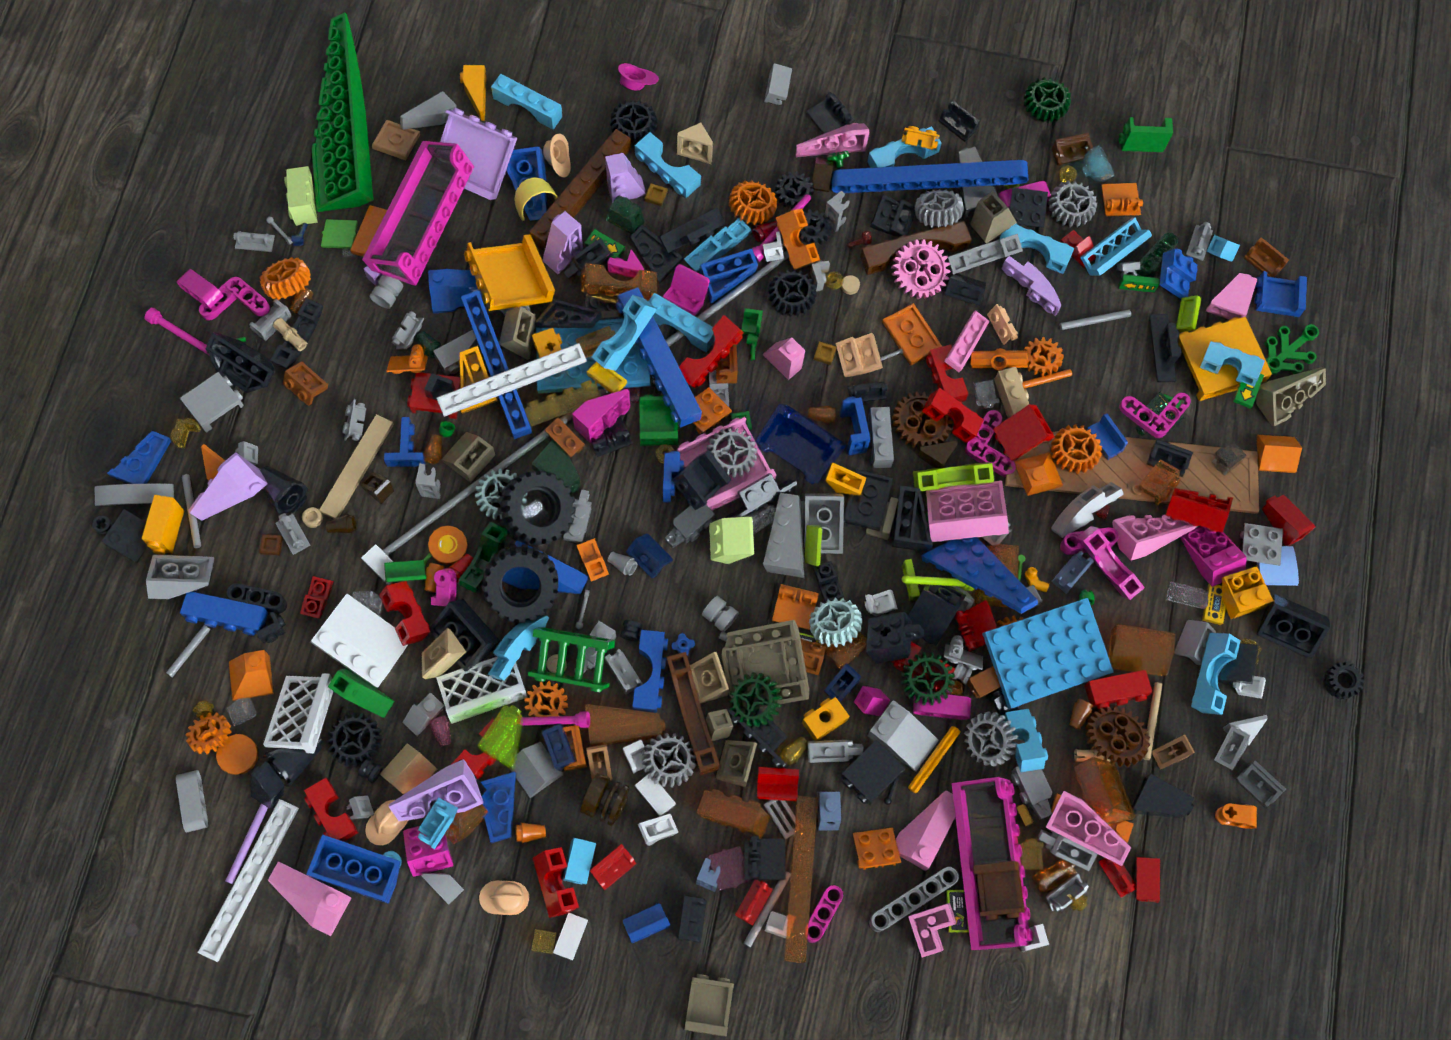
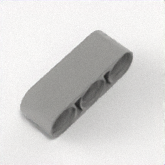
M195 770L176 775L182 824L185 832L207 828L208 818L199 771Z

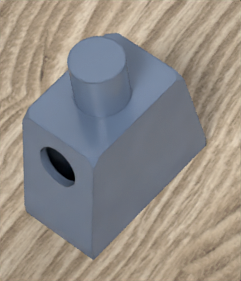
M817 792L818 831L839 830L841 823L840 792Z

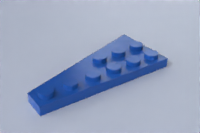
M977 537L950 540L922 555V561L930 562L936 565L937 569L951 573L952 577L974 589L979 588L983 590L985 595L989 597L994 596L1002 601V604L1021 614L1038 605V599Z

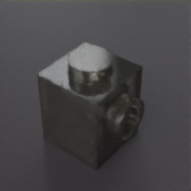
M1233 442L1226 448L1221 447L1214 454L1216 457L1212 463L1225 476L1237 467L1247 455Z

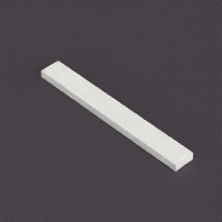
M578 343L437 397V401L443 415L447 416L585 363L586 358Z
M279 799L198 951L199 954L216 962L219 961L299 809L298 807Z

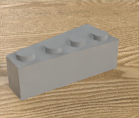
M780 493L763 565L766 571L770 573L804 578L802 503L798 495Z

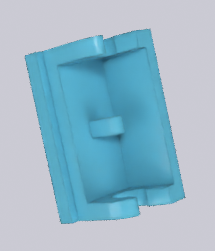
M438 797L418 829L421 832L418 838L435 849L454 820L458 808Z
M577 838L571 840L566 860L567 868L564 869L562 877L563 881L581 885L587 884L596 843Z

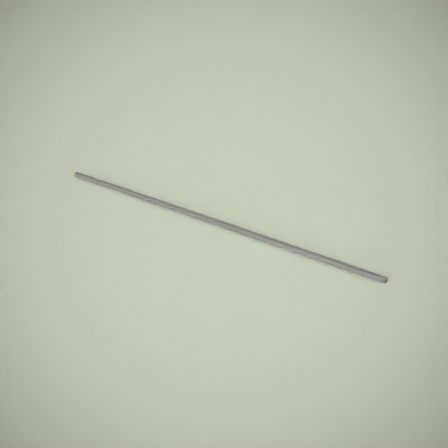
M788 251L784 252V259L775 260L767 264L697 316V318L702 321L706 320L788 259ZM680 331L674 333L666 339L668 346H671L683 337L684 334ZM606 389L596 391L560 419L566 424L573 419L572 413L585 401L601 397L609 391ZM545 430L486 474L491 477L492 470H494L495 475L498 474L499 469L503 471L549 435ZM484 475L382 551L387 556L460 503L476 491V486H481L479 484L480 479L486 481Z

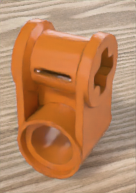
M1229 803L1216 810L1215 818L1222 825L1254 829L1257 827V807Z

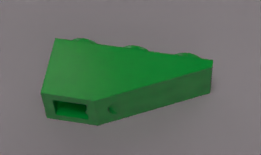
M347 668L338 670L328 685V688L344 699L382 718H385L395 702Z

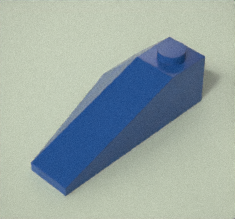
M428 270L433 313L458 310V307L463 306L461 296L478 291L475 276H472L470 270Z
M519 541L515 543L517 547H521L524 544ZM548 555L549 560H552L555 564V569L558 573V592L581 594L589 576ZM526 567L512 568L505 573L502 582L519 589H539L540 585L537 574Z

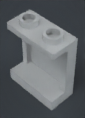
M219 372L180 398L206 433L212 429L210 423L235 406L239 405L240 408L244 406L241 402L243 399L237 389L233 391L230 387L232 386L230 380L226 376L222 377Z

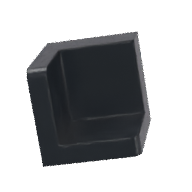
M431 373L424 388L426 397L434 400L455 390L452 380Z

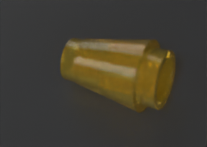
M800 736L781 750L780 758L789 766L796 764L808 746L807 740Z

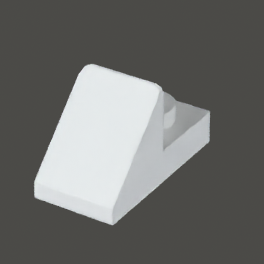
M671 814L638 824L643 838L649 846L658 840L678 833Z

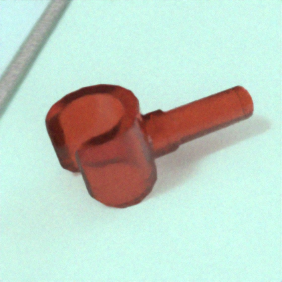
M864 231L862 238L848 243V247L850 248L862 243L869 245L872 242L871 231Z

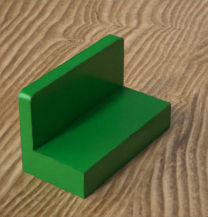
M424 560L384 563L385 583L426 579Z

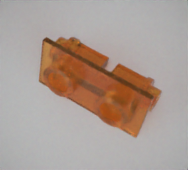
M1061 859L1054 866L1041 869L1032 878L1039 883L1037 886L1040 892H1048L1058 886L1057 878L1063 884L1075 875L1077 871L1074 866L1076 865Z

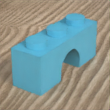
M1211 341L1200 368L1218 374L1223 365H1232L1238 371L1236 381L1244 382L1254 387L1265 360L1260 359L1256 355L1243 353L1239 349L1226 347L1222 343Z
M1029 709L1006 712L1005 722L1010 720L1011 724L1009 727L1016 728L1012 732L1013 735H1017V739L1025 742L1016 745L1015 758L1020 772L1044 769L1045 760H1048L1046 748L1042 747L1041 734L1036 730L1035 717L1031 716Z

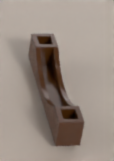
M953 222V225H947L946 227L940 226L938 228L937 226L929 231H919L910 236H900L895 240H884L876 245H866L862 248L860 255L866 274L870 275L884 271L893 259L898 257L896 252L902 251L901 247L903 245L907 247V243L910 241L913 244L916 239H918L919 244L921 240L925 239L926 245L932 241V247L938 244V249L951 253L969 248L971 237L965 222Z
M683 652L667 657V666L689 741L693 748L699 775L718 771L720 768L719 761L703 716L687 654Z

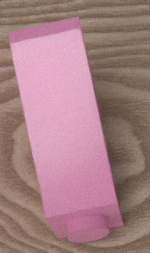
M1239 273L1211 301L1206 312L1229 320L1234 317H1246L1257 278L1249 274Z
M793 338L776 342L763 353V356L789 380L802 369L805 350Z

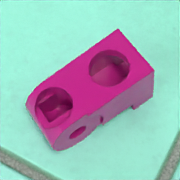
M451 568L437 571L434 575V581L437 584L436 596L431 597V605L447 606L449 602L456 601V573Z

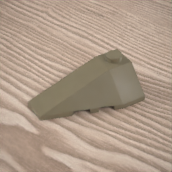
M1321 367L1271 380L1260 385L1256 396V404L1272 426L1287 421L1295 409H1300L1303 406L1302 403L1308 397L1312 398L1326 385V368Z

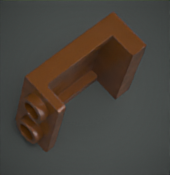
M1009 861L973 866L974 874H977L982 909V912H980L981 917H986V920L999 919L998 915H1006L1007 918H1017L1019 913H1025L1018 862Z

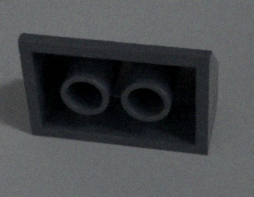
M1274 594L1272 597L1274 602L1266 607L1257 635L1312 659L1330 629L1329 617Z
M464 599L449 602L429 628L435 638H438L447 628L452 631L466 650V653L456 661L465 672L490 655L500 642Z

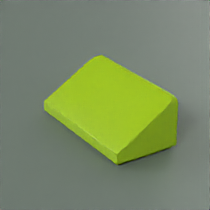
M821 525L806 526L804 561L814 566L820 565Z

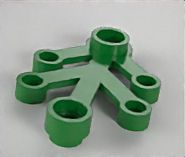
M1307 325L1302 331V336L1290 346L1288 337L1290 329L1287 326H1281L1277 331L1281 342V354L1277 357L1275 347L1278 343L1277 339L1273 336L1267 338L1265 346L1268 348V358L1265 360L1272 374H1277L1280 370L1292 371L1293 374H1298L1304 370L1302 363H1284L1285 359L1304 360L1307 364H1312L1316 360L1317 356L1312 351L1307 353L1295 351L1306 341H1312L1319 335L1317 326Z

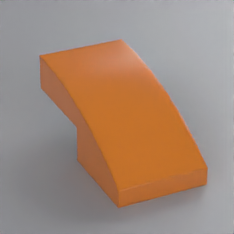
M595 538L576 545L590 581L609 575Z

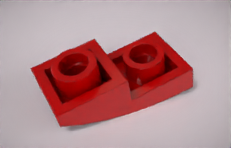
M313 576L300 614L320 619L334 581Z

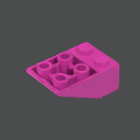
M625 389L585 401L572 413L574 429L589 443L596 438L598 440L607 427H612L621 414L625 415L629 411V390Z
M1200 526L1180 537L1200 574L1212 587L1222 583L1223 577L1246 570V555L1224 532H1212L1208 528Z

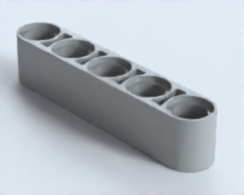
M952 867L942 869L874 913L869 920L872 930L876 932L884 931L953 886L958 881L957 871ZM945 872L952 875L951 883L945 882L943 879ZM928 883L935 886L936 891L934 894L928 893L926 890ZM910 894L918 897L919 902L917 905L910 903ZM893 905H898L901 908L902 913L900 916L892 913ZM876 916L884 919L885 924L883 927H878L875 924L874 919Z

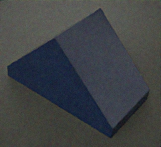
M846 663L824 691L832 699L836 697L841 702L859 683L861 676Z

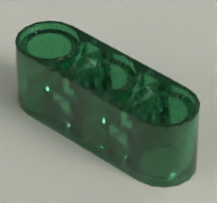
M1164 234L1140 261V270H1136L1137 276L1150 277L1162 264L1163 253L1171 251L1177 245L1178 238L1175 234Z

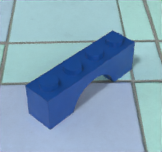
M641 630L639 654L649 660L653 671L645 684L635 687L633 712L657 714V708H661L662 696H659V688L663 689L664 677H661V669L665 670L666 666L663 650H667L668 639L665 638V632Z

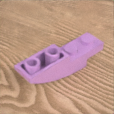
M1008 256L1002 266L1005 274L1013 277L1020 285L1029 289L1026 295L1032 302L1038 303L1046 312L1056 316L1061 303L1050 282L1030 262L1023 266Z

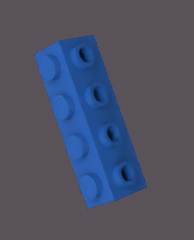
M188 592L186 593L180 614L185 618V621L196 624L197 621L205 622L204 625L216 628L218 625L223 626V629L235 632L237 629L242 630L244 634L254 636L257 631L264 628L268 611L264 607Z

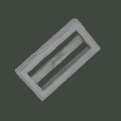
M770 800L763 806L785 840L802 830V826L786 801L779 800L796 826L794 829L776 803L778 800ZM770 805L774 806L775 810L777 811L780 818L789 830L788 833H786L785 829L779 822Z

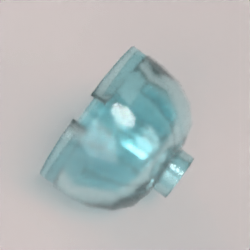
M1100 145L1093 147L1085 154L1082 171L1086 177L1090 176L1096 182H1104L1115 176L1112 166L1108 163L1107 156Z

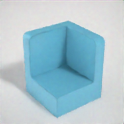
M1214 235L1206 252L1232 262L1240 245Z

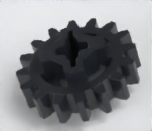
M790 171L788 176L782 174V179H778L775 186V196L779 197V203L785 202L784 207L791 205V209H793L804 197V194L810 195L812 200L814 184L810 183V177L805 179V174L803 173L800 176L798 171L795 172V175H792Z
M811 209L808 210V213L804 212L808 226L802 228L799 232L801 243L805 241L806 245L815 243L816 246L817 242L822 245L823 240H828V237L831 235L832 223H829V217L824 218L825 213L818 214V210L812 213Z

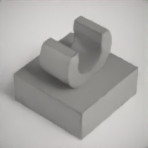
M1140 262L1117 263V270L1122 271L1121 278L1123 275H1127L1128 272L1133 276H1137L1135 270H1140Z
M245 441L238 443V448L235 452L253 465H257L258 446Z
M357 796L349 800L350 804L347 806V809H352L354 814L350 819L369 818L374 815L368 796Z

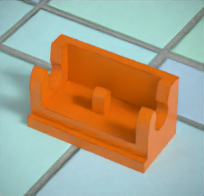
M579 726L564 727L575 759V763L564 767V770L570 771L587 767Z

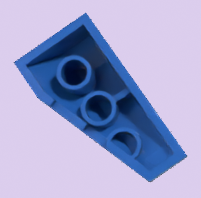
M540 147L513 150L506 170L515 190H517L522 182L529 178L536 177L546 181L545 159L543 150ZM547 193L537 194L525 204L524 209L530 221L540 220L548 210Z

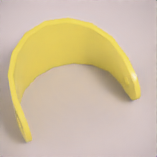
M536 177L529 178L517 188L514 198L515 206L522 221H524V206L530 198L540 193L553 194L555 201L558 198L550 184L545 180Z

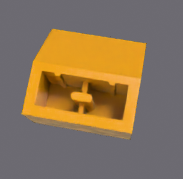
M1257 566L1222 578V597L1230 619L1264 609L1274 602Z

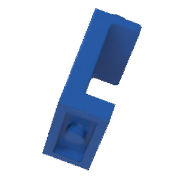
M1263 271L1257 277L1255 285L1257 293L1254 298L1256 311L1300 317L1306 310L1307 277L1299 276L1296 281L1267 277V271Z
M848 397L842 401L839 415L840 418L851 417L854 434L850 435L846 448L849 456L866 453L870 442V435L862 398Z

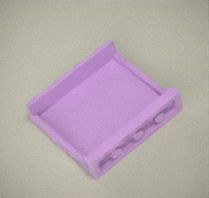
M460 109L446 110L449 116L440 142L458 144L474 165V169L464 189L489 200L496 199L517 137L512 136V132L502 129L501 131L496 129L495 124L480 122V118L474 115L466 116L464 111ZM438 147L437 152L450 157L452 148ZM438 160L432 175L450 182L456 169L451 163Z

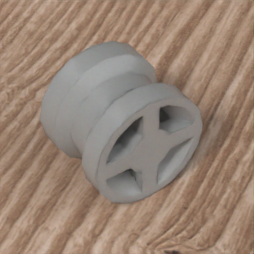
M958 662L953 672L955 677L952 679H959L966 685L973 670Z

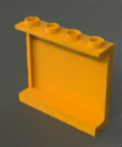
M531 234L524 235L522 243L473 249L471 242L468 243L467 251L464 252L465 260L470 264V271L472 276H475L477 289L481 291L483 303L487 305L489 311L552 302L555 289Z
M1234 317L1228 322H1217L1211 327H1200L1190 333L1188 331L1182 332L1177 340L1199 388V392L1196 394L1198 401L1236 391L1240 382L1236 381L1238 371L1232 365H1223L1218 374L1200 368L1211 341L1222 343L1226 347L1239 349L1243 353L1256 355L1260 359L1265 360L1246 317ZM1266 360L1260 374L1264 375L1261 383L1266 382L1272 375Z

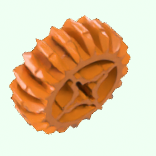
M744 180L743 183L739 182L732 189L729 196V206L731 207V212H734L735 217H740V221L745 220L747 224L752 222L753 225L757 222L762 224L763 222H768L773 217L777 208V198H775V193L771 192V188H766V184L761 185L759 181L754 183L752 180L748 183Z
M293 257L289 259L284 258V260H278L275 264L272 263V266L267 267L266 271L262 272L260 284L268 297L272 299L277 298L278 300L282 297L286 299L288 296H293L295 293L299 294L300 290H304V286H307L309 284L308 281L311 280V274L303 260L299 258L294 259Z
M1076 424L1072 428L1068 425L1065 429H1060L1051 442L1050 452L1053 453L1052 459H1057L1056 465L1062 464V470L1068 468L1069 473L1072 470H1075L1076 475L1080 471L1085 473L1088 469L1092 470L1102 456V446L1099 445L1101 439H1095L1097 435L1096 433H1090L1091 428L1087 431L1084 430V425L1080 428ZM1063 442L1065 443L1067 452H1065L1063 449ZM1086 446L1090 451V456L1087 454L1088 451L1085 449Z

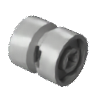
M382 275L378 281V286H375L370 294V298L377 305L390 309L396 300L395 296H398L401 292L403 284L397 279Z
M716 596L706 606L702 616L710 622L714 621L715 626L722 632H725L735 621L739 612L731 606L727 607L726 602L719 596Z

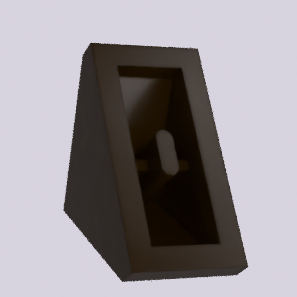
M816 157L812 180L814 190L829 192L834 160Z
M957 441L920 447L918 457L935 468H944L958 443Z
M372 472L360 484L380 504L394 492L391 482L375 472Z

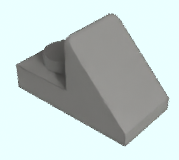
M429 693L417 706L415 704L412 705L402 723L418 736L445 708V705L432 693Z

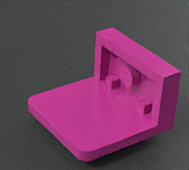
M678 264L675 268L671 287L663 295V298L695 316L704 304L710 280Z

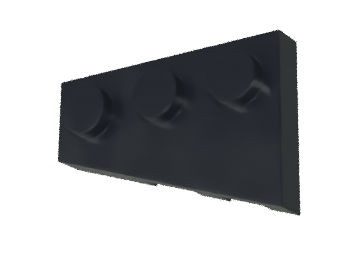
M554 299L535 321L536 328L592 329L601 319L602 315L601 311Z

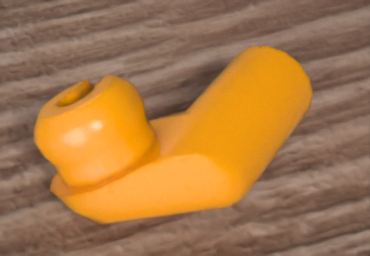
M1028 568L1025 572V578L1029 586L1034 585L1037 590L1047 592L1049 583L1038 579L1036 568Z

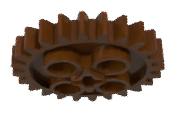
M915 392L914 397L909 393L907 398L903 397L901 402L897 403L893 411L892 420L895 421L892 426L898 427L895 433L902 434L899 439H907L906 445L912 442V448L916 444L919 445L920 449L924 445L929 446L943 443L952 430L950 427L953 422L950 421V416L945 415L936 422L926 415L920 429V434H917L922 420L921 417L924 414L922 410L929 398L926 397L925 392L921 396L918 392Z
M1114 706L1112 710L1110 707H1106L1105 710L1100 708L1098 712H1094L1085 727L1088 730L1085 736L1090 737L1087 743L1093 744L1091 750L1098 751L1096 756H1104V762L1109 759L1111 765L1117 762L1119 767L1123 763L1129 767L1131 763L1136 765L1147 754V749L1150 746V743H1148L1150 736L1145 734L1148 732V729H1142L1144 722L1138 723L1139 717L1133 718L1132 711L1127 714L1125 713V708L1118 711L1117 706Z

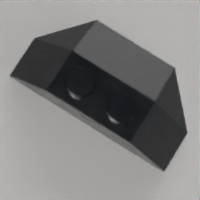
M212 332L205 349L210 355L216 372H219L222 377L226 376L232 384L246 393L268 387L275 371L270 359L240 340Z

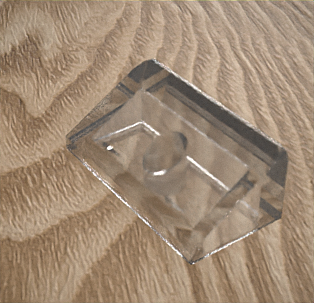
M538 499L522 509L525 519L534 526H539L550 518Z
M1170 581L1166 600L1205 609L1208 606V590Z

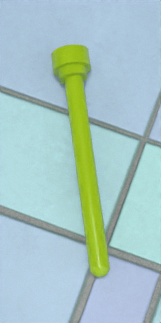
M908 575L902 577L903 583L958 586L964 591L974 590L971 586L954 578Z

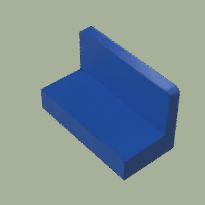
M1107 413L1102 416L1099 422L1087 428V430L1091 428V434L1096 433L1095 439H1101L1099 445L1102 446L1101 452L1107 460L1122 453L1128 444L1126 438Z
M661 904L652 906L623 920L632 944L670 927Z

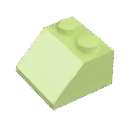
M752 517L722 518L710 523V552L712 561L730 564L754 555Z

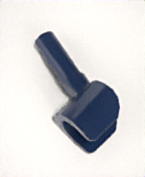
M303 223L298 235H292L291 241L293 246H302L304 244L303 236L308 226L307 223Z

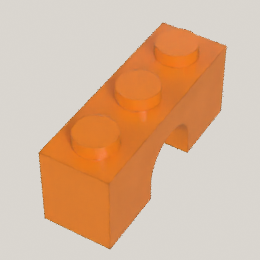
M803 209L792 210L776 217L777 227L781 231L783 244L787 248L789 261L793 268H802L820 261L815 243L804 245L799 239L800 230L808 226Z

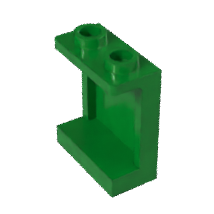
M1129 117L1127 123L1123 126V132L1119 134V144H1121L1122 151L1164 152L1173 135L1172 118H1165L1161 127L1135 126L1133 117Z
M644 395L639 397L640 446L678 445L677 422L673 421L671 417L672 411L669 406L666 407L663 396Z

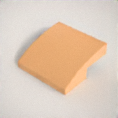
M873 333L856 339L850 337L836 343L845 377L861 375L883 368Z

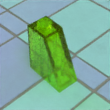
M504 705L477 746L479 750L514 770L523 717L520 714L521 711L515 706L511 705L508 707Z

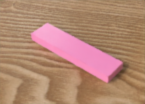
M975 310L944 362L960 372L982 336L989 320Z

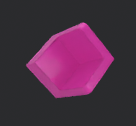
M862 686L854 703L864 714L881 716L890 699L880 689Z

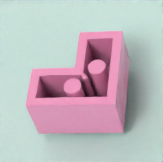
M950 903L908 916L921 957L944 950L937 930L957 923Z

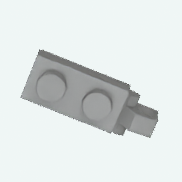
M581 490L579 499H575V502L572 503V507H575L576 511L571 516L574 518L573 523L568 525L569 530L564 534L563 539L579 544L584 541L592 510V502H588L590 494L587 490Z
M852 740L808 741V762L810 763L844 762L853 759V755H861L863 753V745L853 744Z

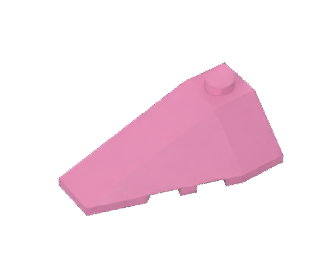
M864 123L845 125L798 144L795 155L796 157L828 155L832 152L837 153L844 150L849 153L865 151L869 129Z
M945 790L910 822L896 838L900 857L924 871L929 869L955 818L952 793Z
M280 862L277 863L268 879L275 889L313 928L329 936L334 932L351 900V897Z

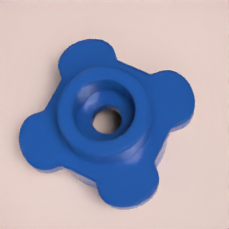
M683 633L679 634L677 641L672 643L673 650H676L678 653L686 652L687 656L691 648L695 646L694 640H689Z

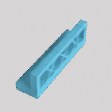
M1131 218L1080 258L1090 276H1100L1150 238L1152 234L1150 230H1141L1136 218ZM1133 225L1136 232L1128 235L1129 226ZM1117 235L1122 236L1121 244L1119 245L1115 244ZM1104 245L1109 246L1108 254L1106 255L1102 254ZM1091 255H1096L1095 263L1091 266L1088 258Z

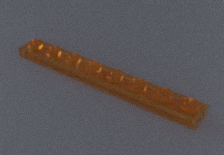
M798 796L796 804L784 961L806 962L818 798Z

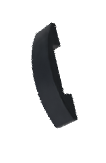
M308 298L305 299L297 313L299 317L292 327L297 330V334L307 343L316 328L324 307L322 304ZM285 340L282 346L279 345L270 361L288 369L302 351H298L289 341Z

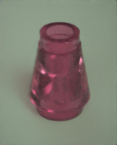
M446 716L430 720V728L439 746L451 744L450 724Z

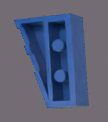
M753 249L700 264L699 274L710 280L707 290L710 304L756 272L758 263Z

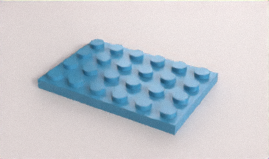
M599 320L592 329L553 328L555 334L559 333L561 337V349L579 343L586 362L538 380V393L605 389L589 377L586 371L596 362L592 355L600 343L613 337L622 326L624 320ZM536 328V333L550 328ZM635 343L615 371L627 380V384L623 388L651 386L650 373L647 369L648 363L645 359L641 358L640 348Z
M1088 598L982 633L1008 709L1114 672Z

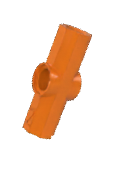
M999 348L995 351H972L971 366L972 368H994L995 370L1013 367L1028 368V350L1006 351ZM1002 357L1004 361L998 362L995 358Z

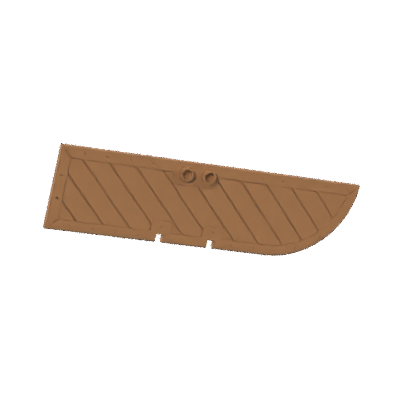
M1125 437L1128 444L1122 453L1109 460L1102 454L1098 464L1094 465L1092 470L1088 469L1085 473L1080 471L1077 475L1075 470H1072L1070 473L1068 468L1062 470V464L1056 465L1057 459H1053L1063 486L1048 491L1081 494L1093 485L1100 489L1112 482L1122 488L1124 495L1119 497V499L1169 504L1174 488L1196 491L1199 493V496L1209 497L1210 494H1215L1216 498L1227 500V497H1233L1230 511L1259 513L1257 451L1168 442L1193 452L1189 467L1183 477L1147 465L1151 448L1156 441L1149 439ZM1053 439L1043 441L1019 457L1018 460L1050 452ZM1063 442V449L1065 452H1067L1065 443ZM1086 446L1085 449L1088 451L1087 454L1090 456V451ZM1017 469L1012 474L1006 475L1005 486L1024 488Z

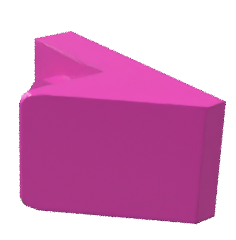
M630 250L628 261H624L621 258H609L608 272L644 280V268L632 250Z

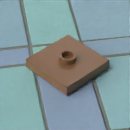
M386 120L372 144V149L406 160L420 136V131L415 129L403 130L400 124Z

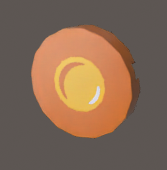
M440 527L429 538V553L441 564H454L466 554V537L456 527Z

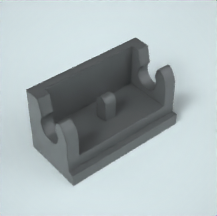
M1257 761L1248 764L1235 779L1265 808L1275 802L1286 790Z

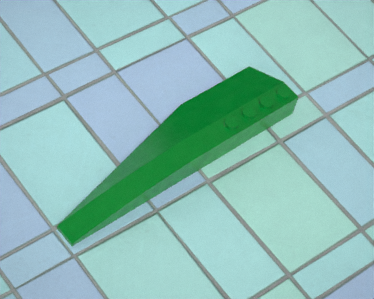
M345 12L332 18L328 35L330 45L326 49L328 59L327 63H324V71L326 73L325 77L322 78L319 97L321 108L316 117V120H318V128L314 131L316 142L312 145L316 211L318 212L360 207L373 201L363 89L351 28Z

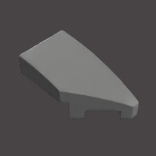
M421 874L448 905L464 890L450 874Z

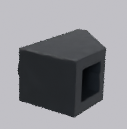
M265 761L261 767H256L251 774V797L271 809L284 795L285 785L270 764Z

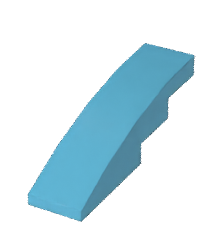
M739 217L728 228L725 226L714 237L710 236L684 260L695 272H698L700 264L716 260L726 254L751 234L752 229L743 220L740 221Z

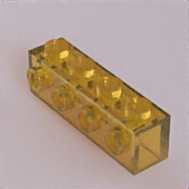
M588 380L580 383L581 387L574 389L572 386L564 389L563 394L556 396V393L545 396L546 400L538 402L537 399L527 403L528 407L524 410L530 426L532 427L575 411L585 401L601 397L602 394L597 381L592 382Z

